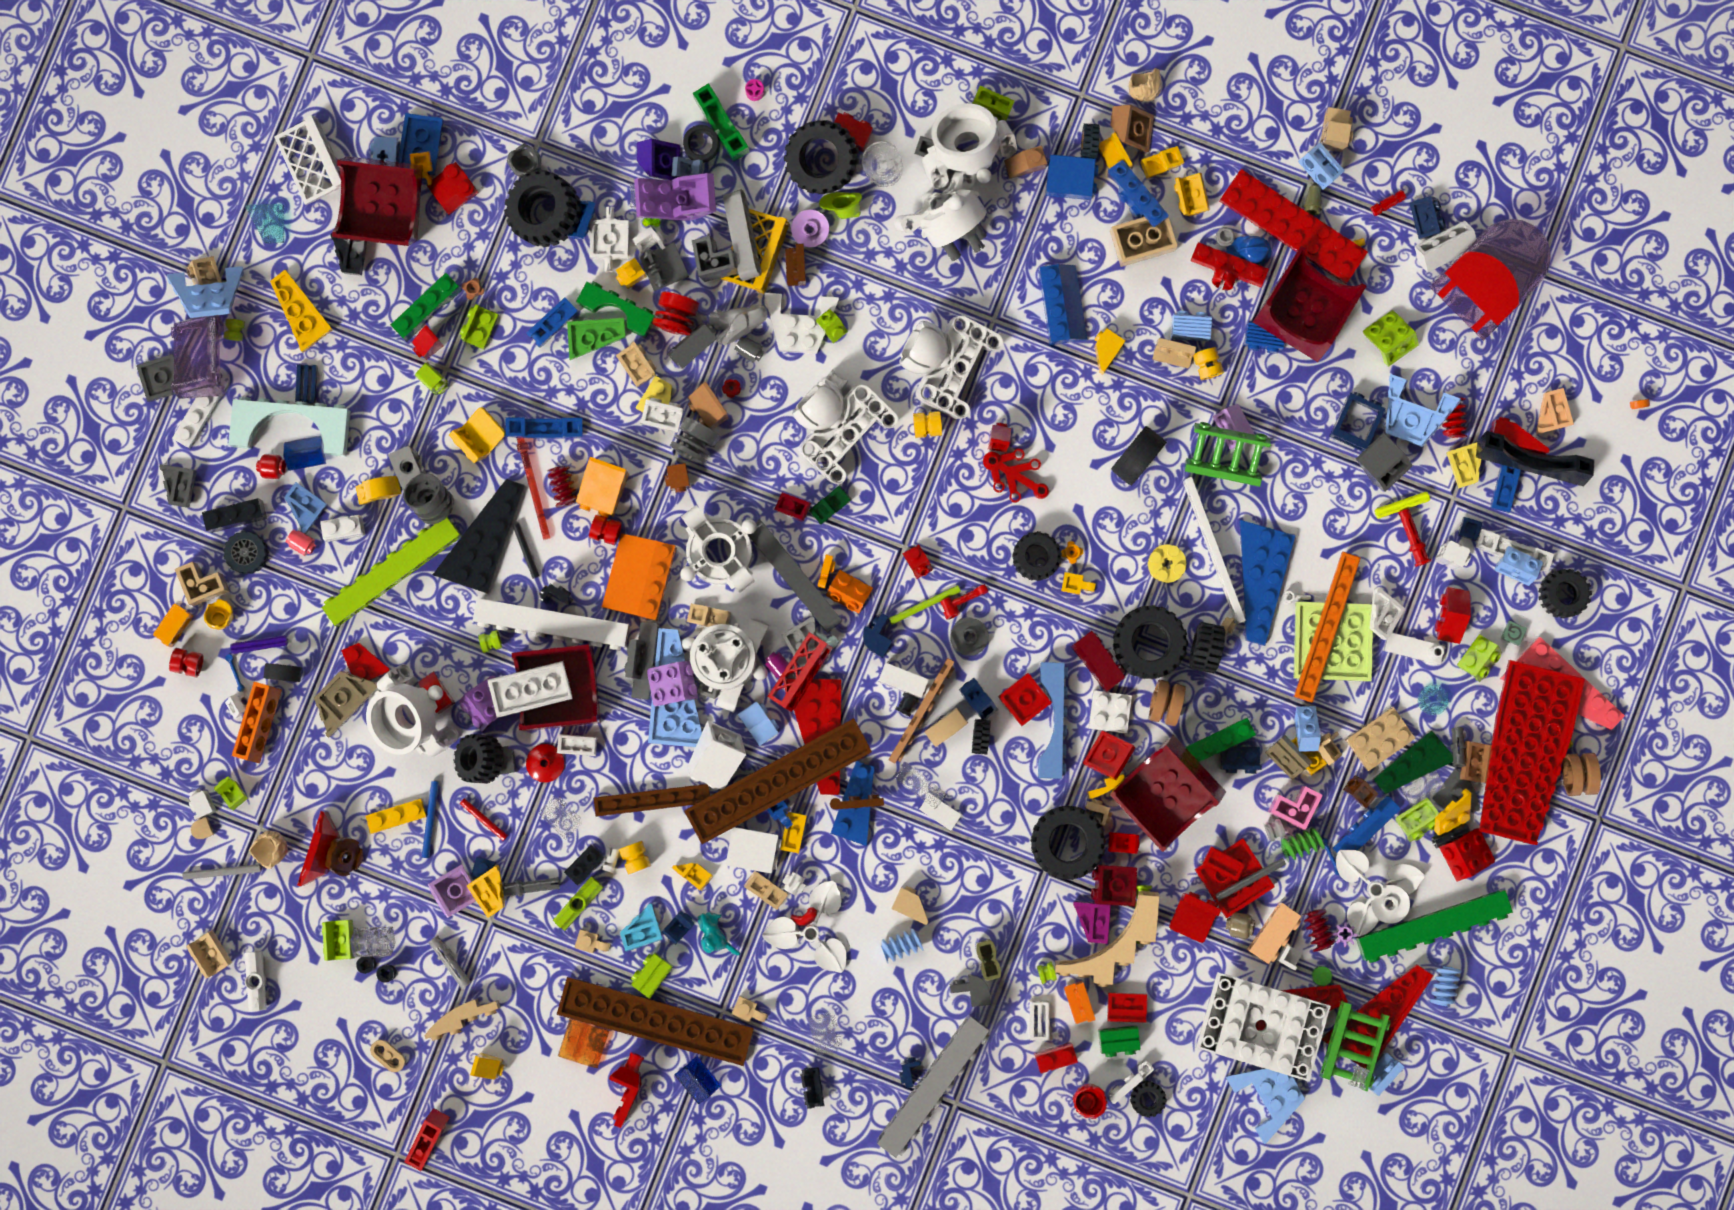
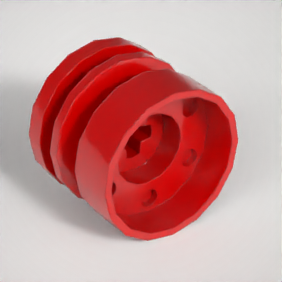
M666 291L661 292L658 305L664 308L665 311H656L655 315L660 318H654L652 324L672 334L690 335L692 330L687 326H693L694 322L688 319L687 316H696L700 303L680 294Z

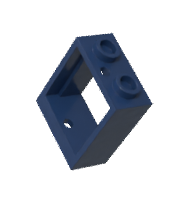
M1354 392V394L1350 393L1347 395L1329 437L1363 452L1369 447L1386 408L1381 407L1382 404L1375 400L1370 402L1364 399V395ZM1352 401L1377 412L1365 440L1340 429Z

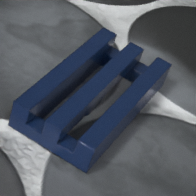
M297 364L295 402L316 403L317 365ZM302 369L304 370L303 399H301ZM309 370H312L311 399H308Z

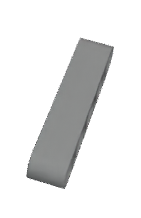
M742 189L723 195V201L739 277L742 281L761 276L762 272L746 195Z

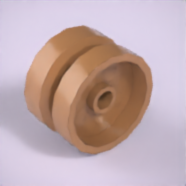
M1159 679L1152 694L1148 720L1159 722L1165 712V724L1175 727L1182 710L1186 686L1175 684L1169 694V682Z
M1582 753L1581 757L1577 754H1566L1562 763V776L1567 795L1580 796L1582 792L1585 795L1598 794L1601 786V773L1596 754Z

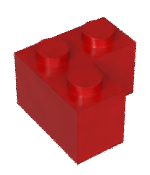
M1447 587L1445 594L1442 593L1439 604L1442 605L1440 611L1441 618L1436 621L1434 630L1437 632V640L1460 644L1471 617L1470 591Z

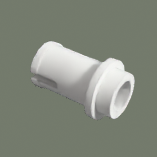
M609 847L605 863L602 864V870L613 873L617 869L615 866L620 854L619 850Z

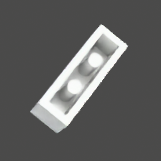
M1463 221L1416 245L1415 251L1418 263L1428 273L1462 256L1465 252L1478 248L1474 229L1466 221Z

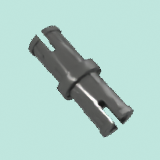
M1462 727L1451 728L1452 745L1450 747L1453 751V767L1466 766L1464 751L1466 744H1464V728ZM1457 740H1459V753H1460V754H1458Z

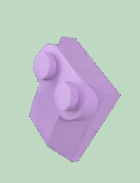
M462 864L428 884L433 897L447 918L476 901L467 887L472 881Z

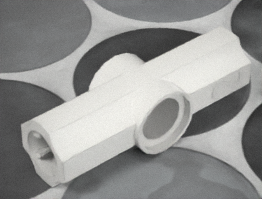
M263 951L245 953V985L248 993L249 1011L267 1010ZM254 976H257L260 980L258 986L252 984Z

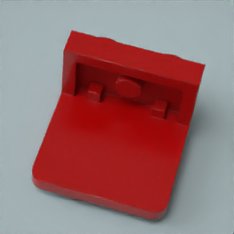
M1479 828L1473 829L1459 839L1439 847L1456 881L1470 878L1495 863V858Z
M1191 891L1189 894L1183 893L1169 928L1203 943L1215 917L1219 916L1221 909L1217 908L1218 903L1209 899L1206 902L1199 900L1200 895Z

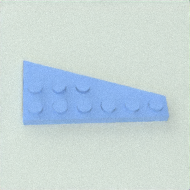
M659 628L655 667L685 661L679 631ZM695 699L661 706H654L652 701L648 743L696 747L702 734Z

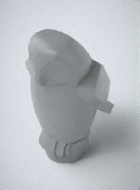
M753 304L750 308H734L723 312L718 309L710 313L709 322L715 330H724L717 337L716 341L718 344L726 346L751 333L754 328L767 319L768 315L763 305Z

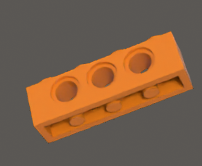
M253 682L232 752L233 757L260 764L282 689Z

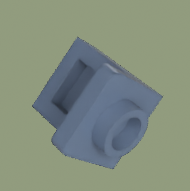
M673 157L672 176L678 178L702 174L703 161Z

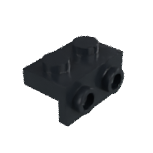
M551 583L549 586L545 585L539 594L541 595L540 600L546 604L553 595L567 605H570L573 601L569 597L571 595L569 591L562 586L556 588Z

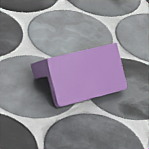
M1239 404L1230 406L1212 416L1219 428L1255 435ZM1225 439L1230 450L1235 448L1237 441Z

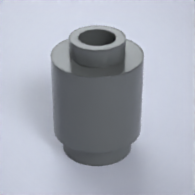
M741 337L734 349L739 355L753 363L756 360L759 362L764 354V351H762L763 346L748 337L746 339Z

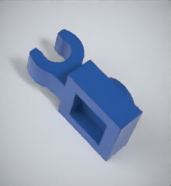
M785 800L767 809L773 820L776 821L779 818L786 829L793 825L786 814L790 811V808Z

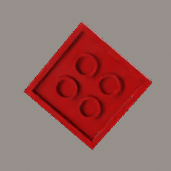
M1241 838L1222 851L1246 864L1238 881L1204 864L1194 869L1214 901L1218 903V907L1226 919L1275 887L1268 875L1220 901L1215 897V894L1263 869L1244 838Z

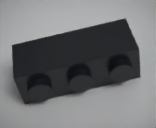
M259 498L202 512L205 529L210 533L267 519L263 500Z

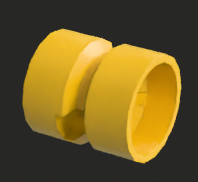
M1216 347L1199 351L1193 355L1195 364L1200 367L1198 373L1201 381L1224 373L1221 362L1217 361L1219 354ZM1212 363V366L1207 368L1206 365Z
M940 411L929 412L928 415H925L924 412L913 413L915 438H923L927 434H930L931 437L942 436Z
M643 841L619 849L622 859L626 860L624 865L628 875L651 866L648 856L644 855L646 850Z

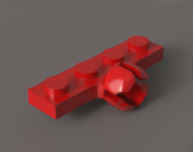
M1199 242L1190 260L1214 271L1212 284L1219 288L1221 281H1225L1222 290L1226 291L1233 288L1236 280L1262 288L1269 270Z

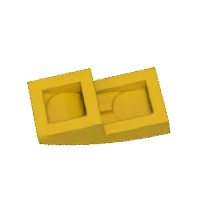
M1178 146L1163 150L1159 154L1142 159L1140 164L1146 179L1183 165L1184 160Z
M1124 774L1119 775L1117 780L1112 778L1103 779L1105 787L1087 791L1088 799L1103 795L1115 788L1125 778Z

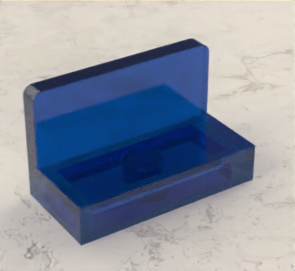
M321 436L284 443L283 457L288 471L326 464Z
M698 1056L694 1057L674 1074L697 1104L703 1102L722 1086Z

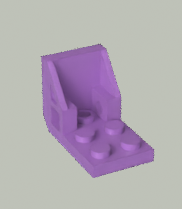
M712 173L682 176L673 180L634 179L637 217L688 221L697 220L716 212L714 174Z

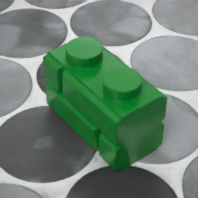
M1137 1025L1098 1029L1100 1053L1105 1054V1057L1117 1056V1052H1124L1125 1055H1134L1137 1050L1141 1049Z

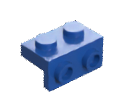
M580 200L578 206L581 207V214L577 216L580 220L578 224L574 225L575 231L573 234L569 233L568 237L584 239L589 230L588 224L590 219L594 216L596 203Z

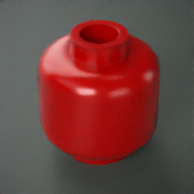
M264 454L257 461L256 470L264 479H280L286 473V461L280 455Z

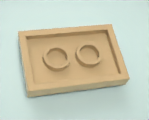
M1391 707L1345 740L1365 769L1370 771L1416 738L1395 708Z

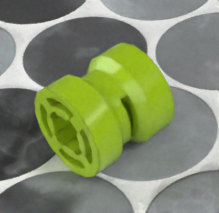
M226 319L225 325L228 330L224 332L223 338L243 341V334L240 331L244 328L245 321Z
M498 630L491 631L490 635H478L483 653H487L493 648L496 650L502 648Z

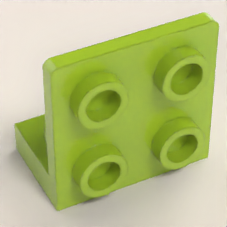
M1391 310L1363 330V334L1381 351L1383 361L1388 367L1419 346L1416 332L1394 310Z

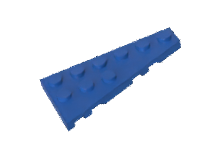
M1239 520L1243 601L1246 620L1245 638L1248 642L1265 646L1296 535Z

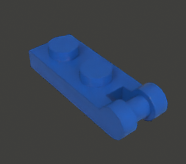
M564 297L526 334L536 341L535 344L541 348L578 313V310ZM541 328L546 332L543 336L538 333Z
M1500 464L1490 506L1491 509L1510 513L1520 469ZM1507 468L1513 469V473H1508Z

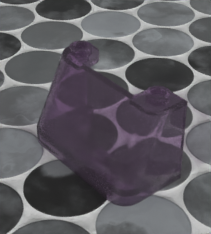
M218 315L187 319L176 322L174 327H171V336L174 338V381L171 382V389L179 399L225 396V386H220L222 373L220 372V338H222L221 333H224V323Z

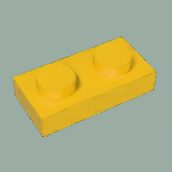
M788 812L787 816L793 825L788 829L784 828L780 850L799 854L807 816Z

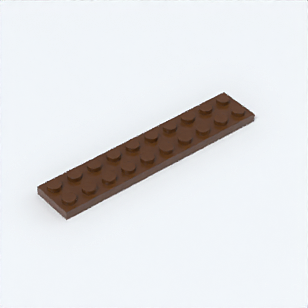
M853 718L685 809L684 812L703 845L872 753V750Z
M571 977L566 978L556 1014L744 1066L754 1030L753 1027Z

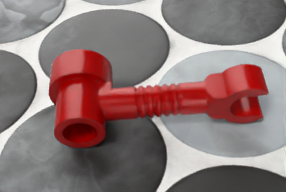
M983 584L954 600L948 597L940 601L945 611L943 614L946 620H950L960 614L957 606L988 593L986 585Z

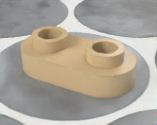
M377 1040L371 1045V1055L389 1071L399 1072L404 1068L406 1064L405 1057L386 1040ZM379 1046L384 1047L383 1053L378 1051ZM394 1058L399 1060L398 1065L393 1064Z

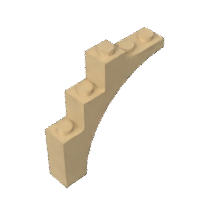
M1139 891L1137 904L1131 920L1112 943L1102 950L1083 958L1055 960V973H1059L1061 976L1078 974L1082 978H1088L1092 975L1093 983H1097V986L1108 987V984L1113 985L1115 962L1122 966H1129L1130 963L1134 964L1136 941L1146 945L1156 942L1159 893Z

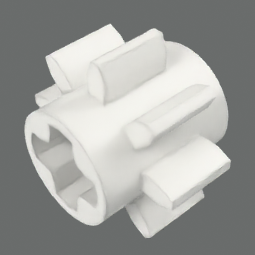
M792 872L791 875L786 874L782 881L785 884L783 889L796 896L797 892L802 893L806 887L803 883L805 878L795 872Z

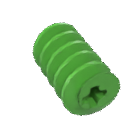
M1313 827L1310 828V833L1304 830L1302 835L1296 833L1295 838L1290 835L1288 841L1285 838L1281 839L1282 852L1288 863L1289 856L1296 860L1297 853L1302 858L1303 851L1310 855L1311 848L1315 852H1318L1319 845L1323 850L1325 849L1321 835Z

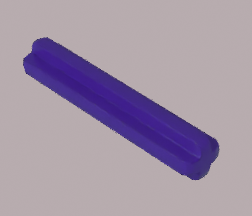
M283 635L230 644L231 653L237 654L288 645L287 636Z

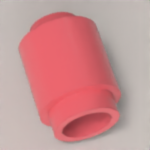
M292 530L286 539V543L289 544L290 548L304 556L312 554L316 547L314 544L315 540L299 530Z

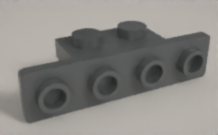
M641 622L638 640L630 639L627 646L628 658L624 671L626 673L625 677L633 679L632 698L650 699L651 690L647 670L654 668L659 630L658 623Z

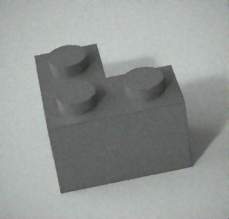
M711 236L692 240L698 276L704 282L738 274L732 249L718 252L716 241Z

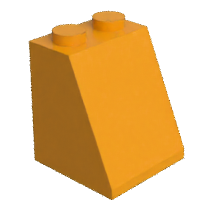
M590 457L576 503L580 505L579 508L589 512L591 509L598 511L597 515L606 518L609 515L614 517L629 477L628 471Z

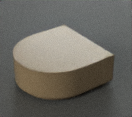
M208 817L199 819L192 824L191 834L196 839H205L214 835Z

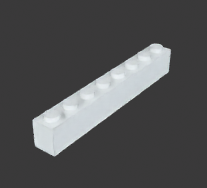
M478 598L476 599L473 621L479 627L488 628L489 625H494L497 630L502 631L512 628L515 629V633L526 634L529 631L534 632V636L545 638L546 634L553 635L555 640L564 641V638H570L573 643L578 644L588 641L591 642V646L602 647V644L610 645L609 649L621 651V647L626 648L630 628L629 624Z

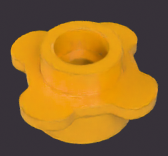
M1069 541L1067 547L1061 550V556L1066 557L1069 563L1075 564L1077 558L1083 554V549L1075 545V542Z

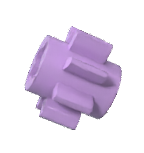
M1344 923L1342 928L1337 925L1336 927L1339 931L1338 933H1333V936L1339 938L1336 944L1342 942L1345 948L1349 942L1354 945L1352 938L1358 937V934L1352 933L1355 927L1348 928L1347 923ZM1344 930H1347V933L1351 934V936L1347 937V940H1344L1343 936H1340V934H1343Z

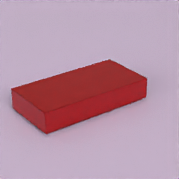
M1210 846L1202 864L1235 881H1238L1246 865Z

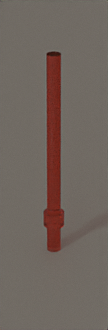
M516 438L518 443L516 447L518 453L521 454L543 540L550 539V534L528 454V443L525 442L524 438Z

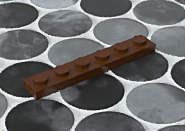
M708 784L593 797L595 816L695 805L710 796V789Z

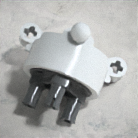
M956 171L949 188L944 192L926 193L921 197L922 209L916 214L898 216L895 220L896 229L900 232L911 233L920 227L922 229V237H927L933 247L944 248L951 261L961 257V253L953 243L957 239L964 238V240H967L975 253L981 251L985 247L981 240L987 234L979 223L985 217L987 211L978 198L979 192L967 190L975 183V174L969 175L966 171Z

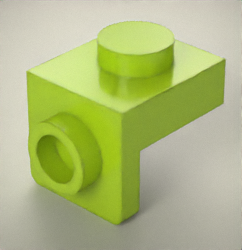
M828 309L816 319L817 324L824 330L833 344L848 332L840 318L831 309Z
M229 776L221 780L214 787V790L222 796L228 807L233 811L248 799L239 784Z

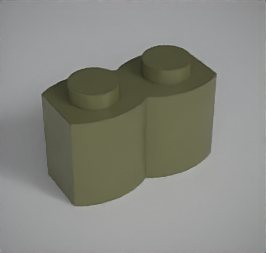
M990 939L976 942V954L981 960L980 969L986 981L1000 978L1001 967L996 960L994 943Z

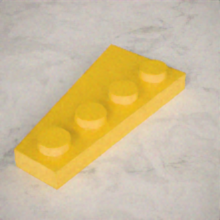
M283 270L270 281L302 353L333 330L286 270Z

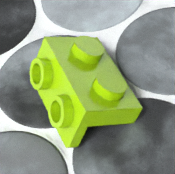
M1479 634L1457 666L1474 676L1478 682H1481L1482 679L1488 676L1492 665L1499 661L1502 651L1497 644Z
M353 920L322 922L324 960L355 959Z

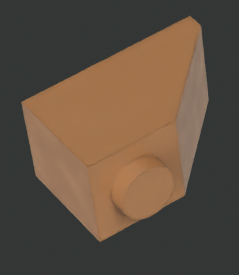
M1042 146L1024 150L1004 160L1009 179L1046 169L1047 166Z

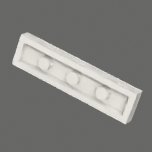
M210 373L172 439L191 448L229 383Z

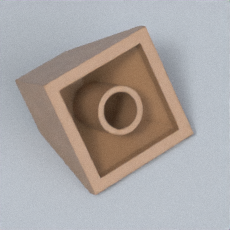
M1132 105L1113 106L1110 125L1120 140L1141 151L1149 152L1154 115Z

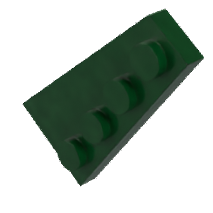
M1430 730L1372 780L1384 794H1387L1452 763L1453 755L1437 735Z

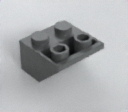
M1384 433L1356 458L1371 482L1385 492L1413 467L1405 453Z

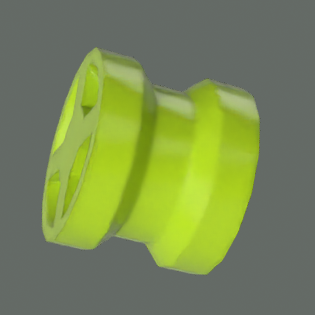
M1048 962L1044 966H1037L1042 984L1049 980H1057L1052 962Z

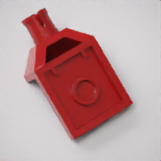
M630 1052L625 1065L620 1066L609 1077V1080L627 1087L621 1099L624 1102L623 1106H619L613 1116V1119L616 1120L614 1126L619 1128L624 1125L642 1085L639 1068L644 1057L634 1052Z

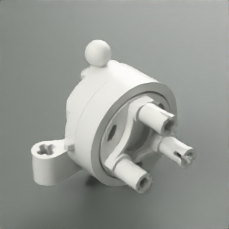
M750 619L745 632L738 628V623H735V626L717 624L703 630L696 639L686 637L682 641V648L690 652L691 667L697 678L709 686V692H712L713 689L721 690L716 706L733 713L739 703L743 686L753 675L757 680H764L768 675V670L765 666H756V654L766 636L769 625L754 619Z

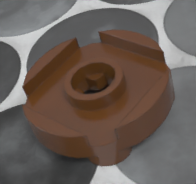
M350 837L333 839L327 852L326 867L339 876H349L350 872L357 870L362 862L363 850L359 846L360 843ZM344 853L347 854V858L342 860Z

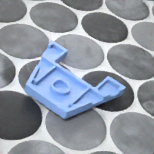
M243 266L225 268L227 282L222 283L215 282L213 284L186 286L184 272L167 274L169 284L172 285L175 294L180 298L181 304L190 318L230 314L236 297V290L239 288L240 279L244 274Z
M1390 374L1386 434L1423 447L1458 406L1461 399L1444 393L1437 411L1401 399L1408 381Z
M1262 1068L1225 1077L1234 1093L1251 1083L1255 1087L1272 1117L1255 1127L1264 1144L1271 1139L1305 1100L1292 1076Z

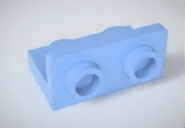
M1508 546L1504 556L1496 564L1494 570L1530 586L1537 579L1543 562Z
M1384 1053L1375 1064L1372 1074L1374 1082L1369 1089L1377 1096H1380L1404 1069V1066L1393 1059L1388 1053Z

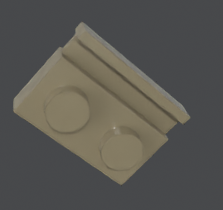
M1286 735L1265 752L1292 780L1312 763L1302 751L1299 752L1298 747Z

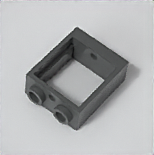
M701 323L690 335H687L673 347L667 355L679 368L683 369L717 339L715 336L717 332L710 324L705 325Z

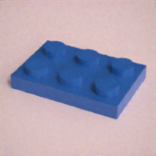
M405 113L398 162L411 164L410 154L430 151L433 170L428 171V174L436 175L443 118Z

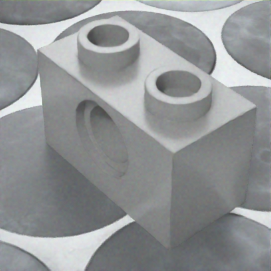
M409 445L388 454L403 490L412 478L426 473L423 466L420 467L417 461L420 459L417 450L412 449ZM408 463H413V470L411 472H405V466Z

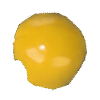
M217 599L216 602L208 604L204 612V621L212 629H225L234 618L232 606L222 599Z

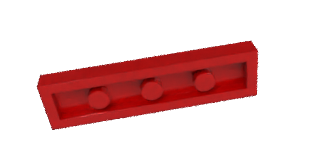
M809 632L767 697L792 712L833 647ZM811 639H814L819 644L815 650L809 651L808 644ZM806 656L807 663L805 666L798 667V659ZM795 672V681L788 684L787 676L789 673ZM785 688L786 695L782 701L774 697L778 690Z

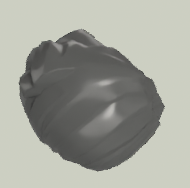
M525 143L511 151L507 156L509 167L520 178L525 174L530 176L532 171H541L540 154L533 147Z

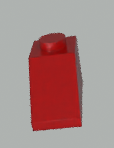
M427 325L422 328L412 341V344L415 346L412 350L419 358L423 356L426 360L444 347Z
M434 671L418 682L420 688L423 687L427 691L433 685L442 688L443 696L435 701L437 704L436 713L440 714L455 704V701Z

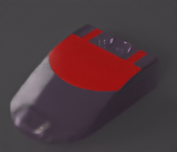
M1518 219L1501 220L1487 227L1428 286L1484 341L1542 282L1550 266V247L1543 233L1534 225Z

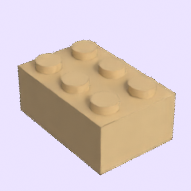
M1143 217L1112 226L1110 229L1120 267L1174 252L1178 247L1169 217L1156 227H1153Z

